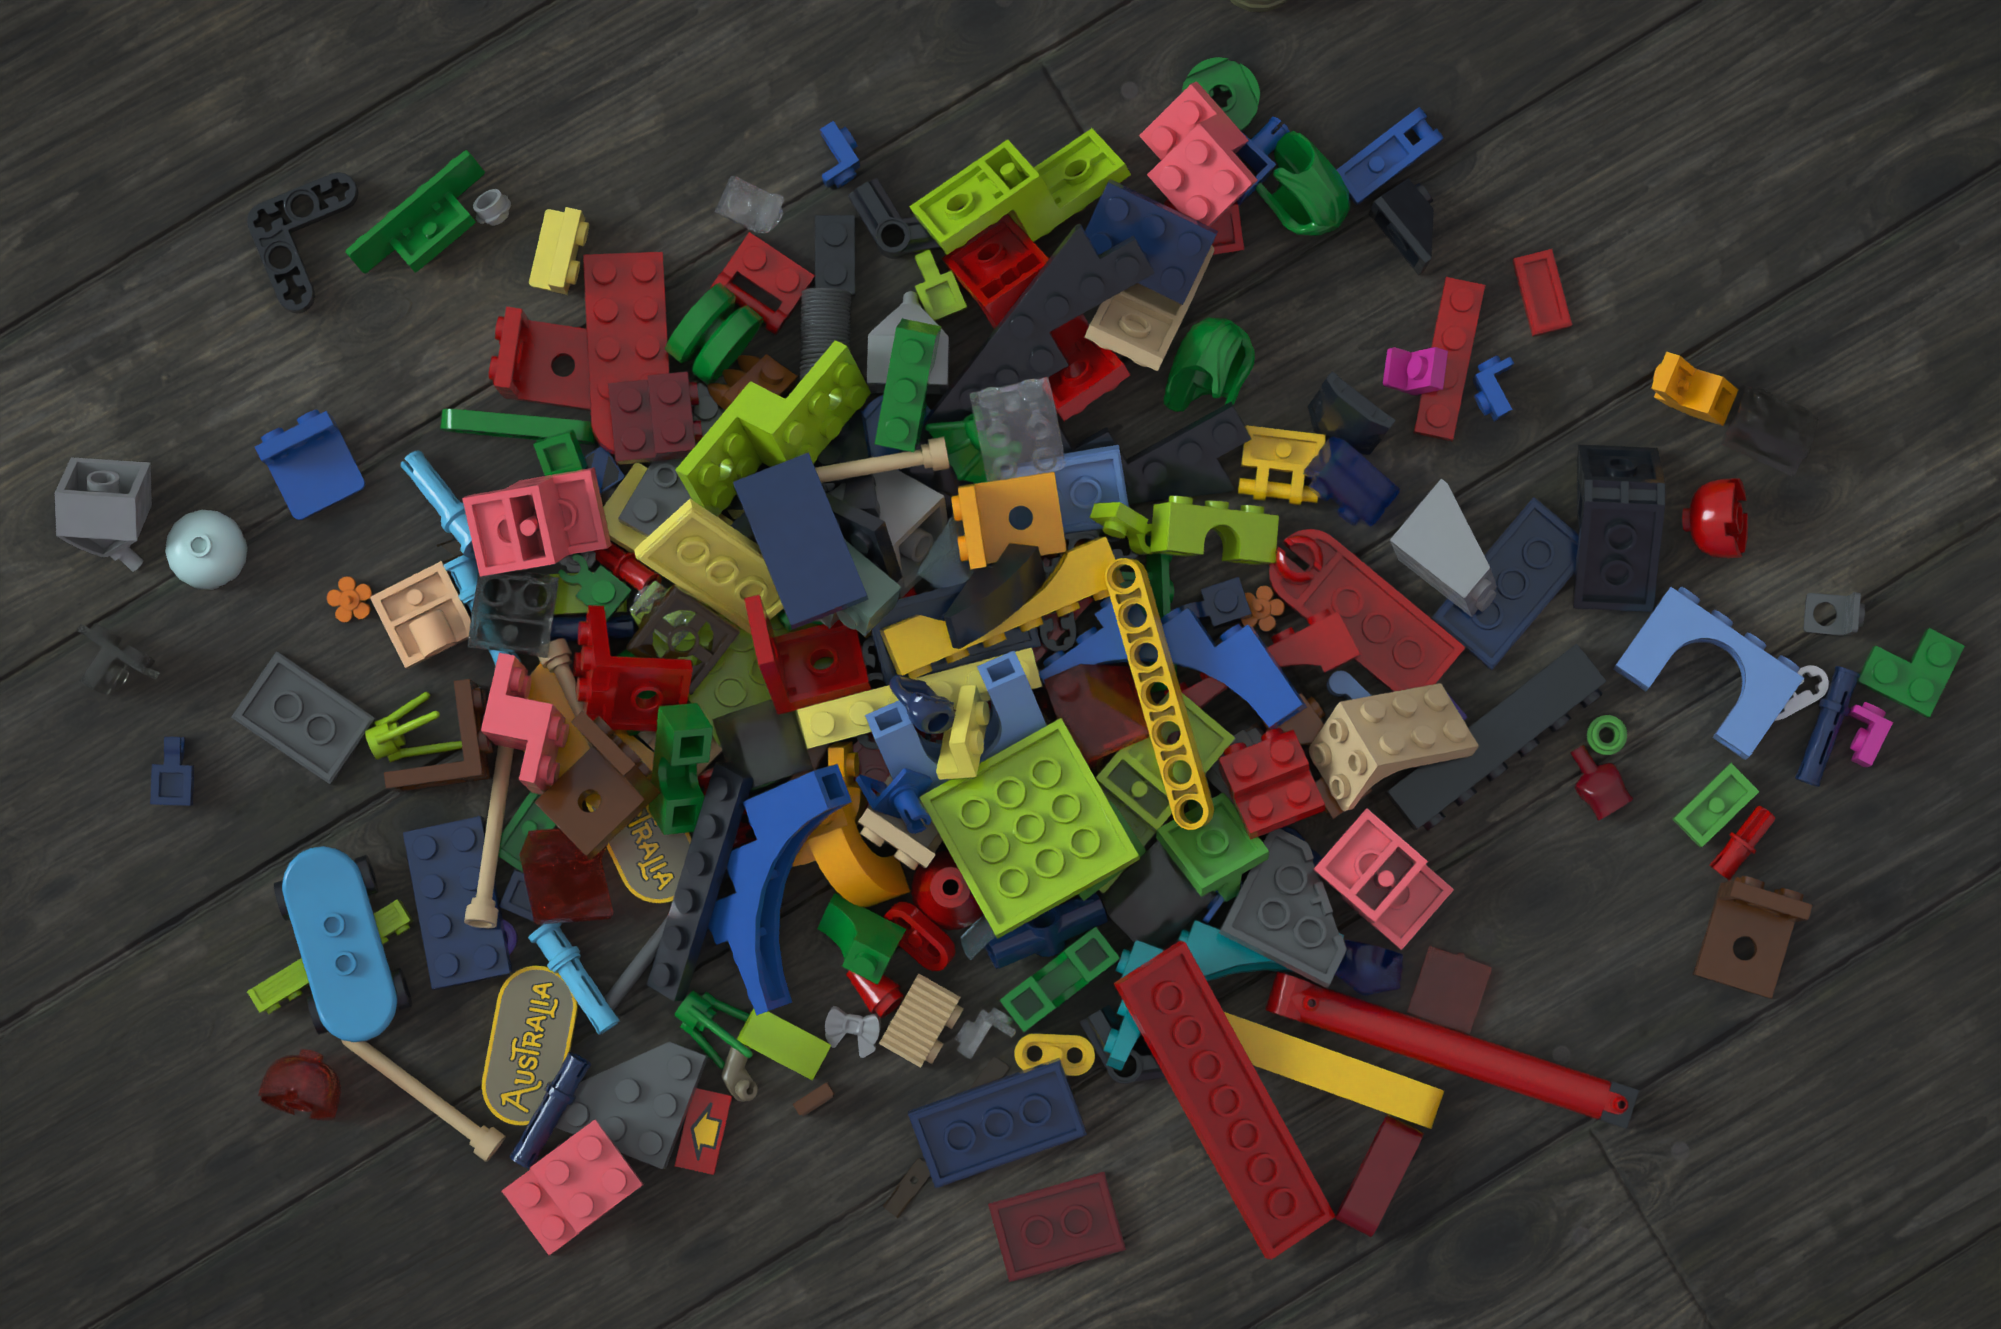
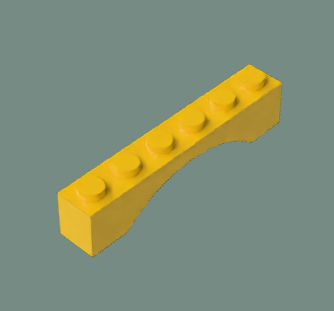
M1098 537L1067 550V552H1063L1052 573L1018 611L1002 624L961 649L952 647L945 621L923 615L911 616L879 630L897 674L903 676L908 673L911 679L931 672L933 669L930 664L945 658L947 664L970 655L967 648L980 642L983 643L984 648L990 647L1006 640L1004 632L1019 626L1021 632H1025L1042 625L1043 620L1041 617L1053 611H1056L1058 617L1079 609L1078 601L1093 595L1094 600L1098 601L1110 596L1105 573L1110 563L1115 561V557L1106 537ZM1119 569L1117 580L1119 583H1122L1124 579Z

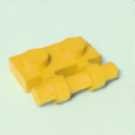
M1246 425L1252 439L1243 445L1241 467L1257 468L1255 480L1239 479L1238 494L1253 495L1254 500L1265 501L1266 497L1287 499L1289 504L1301 505L1302 501L1317 503L1319 487L1304 486L1305 474L1321 475L1326 435ZM1269 470L1291 472V484L1268 481Z

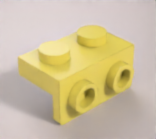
M565 207V212L551 209L545 211L529 279L531 287L568 295L570 284H576L580 269V261H576L579 245H585L589 230V223L585 222V217L581 210Z
M977 685L961 686L953 726L944 732L936 769V774L940 780L977 777L980 757L984 750L986 728L990 720L987 701H982Z

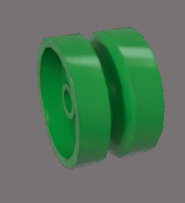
M721 283L714 285L689 310L665 347L666 352L681 364L692 360L698 354L694 361L692 372L707 385L715 383L723 376V370L729 369L734 364L738 356L744 352L764 321L763 317L748 305L738 308L731 314L736 304V296Z

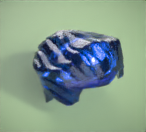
M1344 941L1347 950L1335 973L1343 982L1361 995H1372L1374 993L1401 989L1403 954L1362 942Z

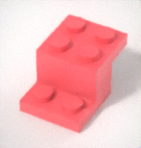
M1197 81L1190 84L1139 135L1161 160L1147 174L1148 177L1180 213L1209 227L1258 181L1236 155L1249 140Z
M595 467L519 480L506 489L467 495L462 498L480 577L556 564L570 554L606 549L611 546Z
M499 653L481 732L495 745L525 751L519 781L532 793L542 795L558 780L560 763L556 762L559 747L564 748L566 745L569 724H565L566 718L553 704L527 699L532 681L531 676L527 675L528 670L516 656Z
M1368 808L1362 812L1313 869L1342 895L1340 898L1399 950L1406 946L1454 891L1450 885L1426 865L1428 861Z
M595 1119L531 1166L529 1171L504 1188L502 1192L550 1256L644 1184Z

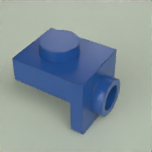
M832 121L822 127L820 132L839 164L822 175V180L827 188L833 184H836L839 188L857 176L855 170L860 168V162L853 151L858 145L846 127L839 130L835 122Z
M1497 355L1477 366L1480 372L1472 379L1479 392L1474 395L1478 407L1484 416L1490 414L1494 422L1508 415L1512 410L1495 376L1509 370L1514 365L1511 357L1501 361Z

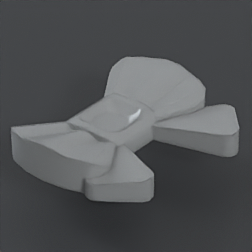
M833 1006L825 1021V1037L829 1044H831V1047L835 1048L844 1035L849 1033L858 1036L859 1056L861 1058L875 1051V1043L881 1030L880 1016L876 1013L865 1017L846 1014L839 1007Z

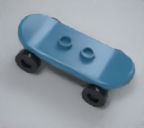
M325 846L309 848L299 853L289 863L283 880L274 883V891L284 920H291L312 991V995L307 997V1002L314 1027L318 1035L330 1032L344 1041H368L380 1035L390 1025L395 1016L397 1006L399 1010L412 1007L410 991L402 969L390 971L368 897L379 892L372 864L368 855L357 857L354 862L344 852Z

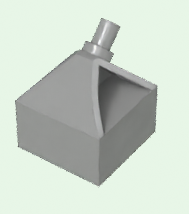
M913 291L906 292L903 295V303L868 334L867 386L871 393H884L895 331L902 318L939 326L922 309L919 304V296ZM942 329L935 364L931 371L926 394L944 395L949 388V336Z
M71 457L55 491L56 536L91 554L100 557L110 556L114 561L119 559L132 572L137 570L144 560L130 546L137 541L152 506L151 463Z

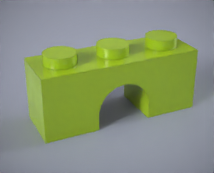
M1169 496V502L1154 504L1151 553L1184 557L1204 555L1205 537L1209 530L1213 529L1222 540V561L1249 565L1274 564L1276 561L1279 516L1264 514L1265 507L1241 505L1240 511L1229 509V503L1223 501H1205V506L1192 505L1193 498L1184 496Z

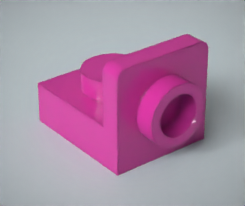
M1396 347L1389 348L1386 355L1383 385L1411 395L1443 390L1448 351L1437 347L1415 352L1405 351Z
M1864 702L1862 707L1859 705L1850 707L1849 716L1868 725L1866 729L1860 727L1851 743L1850 749L1855 751L1851 761L1863 767L1872 766L1893 722L1884 718L1886 714L1884 710Z

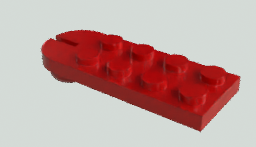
M663 252L583 255L591 426L593 435L599 445L615 455L608 383L648 380V375L669 373L668 352L665 350L668 341Z
M1315 529L1297 531L1282 542L1285 547L1309 566L1306 571L1302 570L1285 556L1286 552L1279 546L1276 550L1275 563L1269 564V581L1275 594L1306 621L1309 617L1327 608L1331 615L1336 612L1340 613L1361 656L1353 660L1392 692L1436 684L1466 648L1335 538L1323 531Z

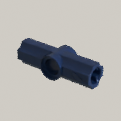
M1095 892L1085 901L1079 896L1058 905L998 939L995 934L984 937L983 940L991 962L996 969H1000L1032 954L1042 957L1056 955L1063 950L1067 939L1088 931L1095 926L1102 925L1108 922L1101 900Z

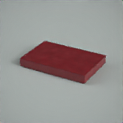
M1104 1171L988 1203L1009 1282L1126 1250Z

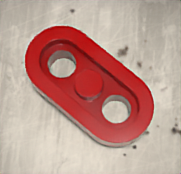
M898 902L884 915L883 918L906 929L899 946L924 968L931 971H941L953 960L955 946L951 938L914 905L907 902Z

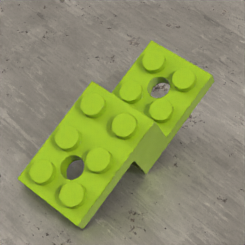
M1093 128L1034 168L1007 139L909 207L918 221L947 255L956 248L965 245L969 239L988 226L997 223L1006 214L1034 242L1040 237L1049 234L1056 226L1075 213L1082 211L1088 204L1100 197L1110 179L1120 183L1131 176V173L1126 164Z
M835 340L786 399L750 381L675 470L692 500L718 517L730 505L732 499L737 494L733 482L755 474L762 463L772 467L809 452L814 465L821 452L832 439L839 435L842 427L856 410L863 406L866 398L871 394L848 347Z
M1169 692L1160 701L1159 705H1163L1167 702L1169 698ZM1182 693L1203 770L1206 774L1223 754L1224 750L1234 741L1235 737ZM1144 720L1095 778L1107 800H1111L1118 808L1143 847L1172 814L1147 724ZM1168 721L1163 725L1161 730L1163 739L1167 742V738L1171 733L1180 732V728L1175 722ZM1179 760L1173 767V776L1178 782H1188L1192 775V769L1187 762ZM1121 873L1101 887L1099 891L1104 894Z

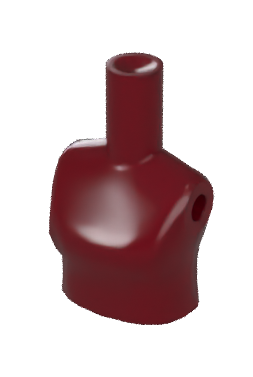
M1584 744L1570 752L1583 773L1575 784V790L1591 807L1598 821L1633 800L1625 788L1620 772L1614 764L1596 765Z

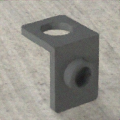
M1854 592L1848 596L1808 593L1805 600L1804 632L1847 637L1857 633L1858 627L1863 626L1865 605L1860 603L1861 593ZM1829 603L1835 608L1836 619L1831 625L1823 626L1815 621L1813 612L1818 604Z

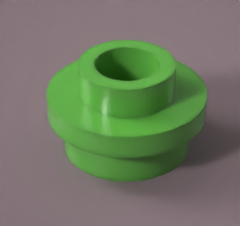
M1611 715L1597 717L1590 723L1587 729L1589 746L1601 755H1612L1619 752L1627 740L1625 725L1620 719ZM1609 728L1613 732V740L1610 743L1601 741L1599 737L1601 729Z

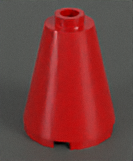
M949 850L935 853L927 868L919 866L912 882L913 902L915 907L941 929L957 930L972 925L982 917L983 912ZM947 880H955L959 885L956 894L947 895L944 893L943 884Z

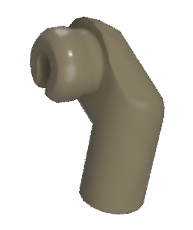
M731 1047L722 1070V1079L732 1097L742 1102L751 1101L756 1097L758 1087L745 1069L748 1058Z

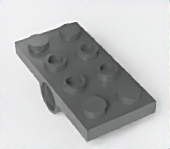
M698 383L699 405L691 406L693 421L701 420L703 437L725 410L713 400L708 392V388ZM685 458L652 461L620 514L619 522L648 537L684 503L692 499L675 471Z

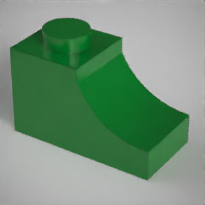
M836 893L831 898L817 928L829 936L840 948L844 957L842 967L877 985L890 964L906 931L905 928L864 907L852 904Z

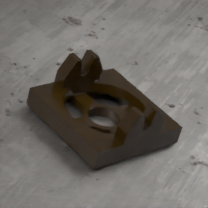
M673 584L663 598H659L652 603L651 611L643 615L639 624V630L626 645V649L639 658H659L653 646L654 629L658 630L667 637L669 647L662 656L663 659H678V657H688L690 655L698 659L696 665L692 666L693 671L689 694L692 695L739 635L740 630L694 596ZM678 610L695 612V615L688 624L674 626L663 618L667 614ZM706 621L710 624L713 632V639L709 642L708 649L699 644L700 639L698 636L699 630ZM681 630H687L695 637L693 647L686 651H679L672 645L674 634Z

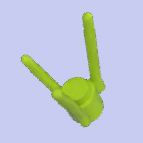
M424 692L389 716L375 721V727L365 730L366 739L374 757L379 760L387 756L390 762L404 757L462 749V742L452 741L400 748V746L406 744L405 733L439 718L440 713L433 711L400 726L396 722L430 698L429 692Z

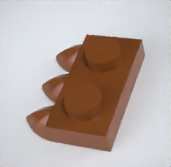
M767 354L762 359L756 356L740 355L737 360L742 371L725 369L722 374L727 385L711 383L707 388L713 400L726 410L750 381L784 397L794 387L798 376Z

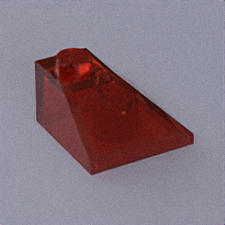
M1079 664L1044 679L1054 712L1058 719L1062 718L1086 763L1095 761L1150 737L1133 675L1129 667Z

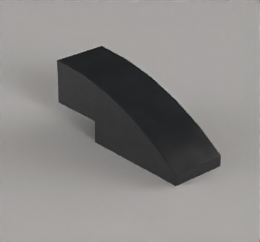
M1009 543L993 568L982 567L975 570L944 615L953 648L961 649L981 638L1007 620L1035 594L1046 580L1038 546Z

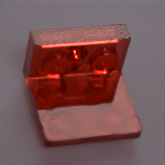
M561 829L531 830L528 832L519 856L535 924L611 919L613 908L601 860L607 845L590 860Z

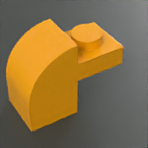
M1666 352L1662 363L1657 366L1653 377L1654 382L1651 387L1656 392L1654 398L1665 405L1695 418L1724 426L1738 393V389L1724 377L1698 370L1680 355Z

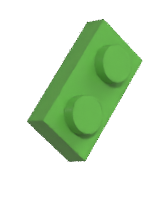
M1729 763L1673 818V821L1701 848L1759 791L1732 763Z

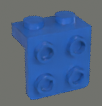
M319 410L308 412L297 419L299 425L285 432L282 427L272 430L261 437L263 443L255 446L261 461L268 466L292 516L297 520H304L363 490L365 487V480L333 416L327 411L321 414Z

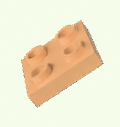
M442 561L370 597L406 669L478 634L465 605H463L458 597L459 593L448 571L445 570Z

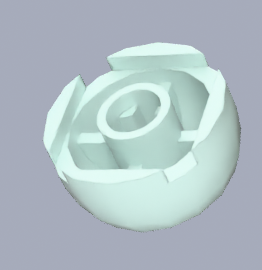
M202 509L185 514L174 523L167 536L165 553L169 567L179 580L194 588L212 590L225 585L239 575L246 562L247 544L241 529L233 519L218 511Z

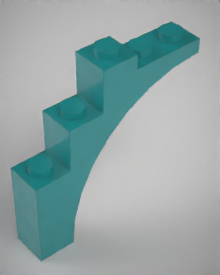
M1196 920L1190 932L1182 929L1178 941L1186 942L1207 982L1235 973L1252 971L1294 972L1219 934V929ZM1136 940L1131 951L1123 949L1115 971L1121 973V978H1123L1164 950ZM1123 1000L1117 1011V1014L1124 1016L1120 1029L1118 1031L1111 1028L1103 1051L1110 1053L1106 1065L1118 1070H1122L1135 1042L1141 1036V1032Z

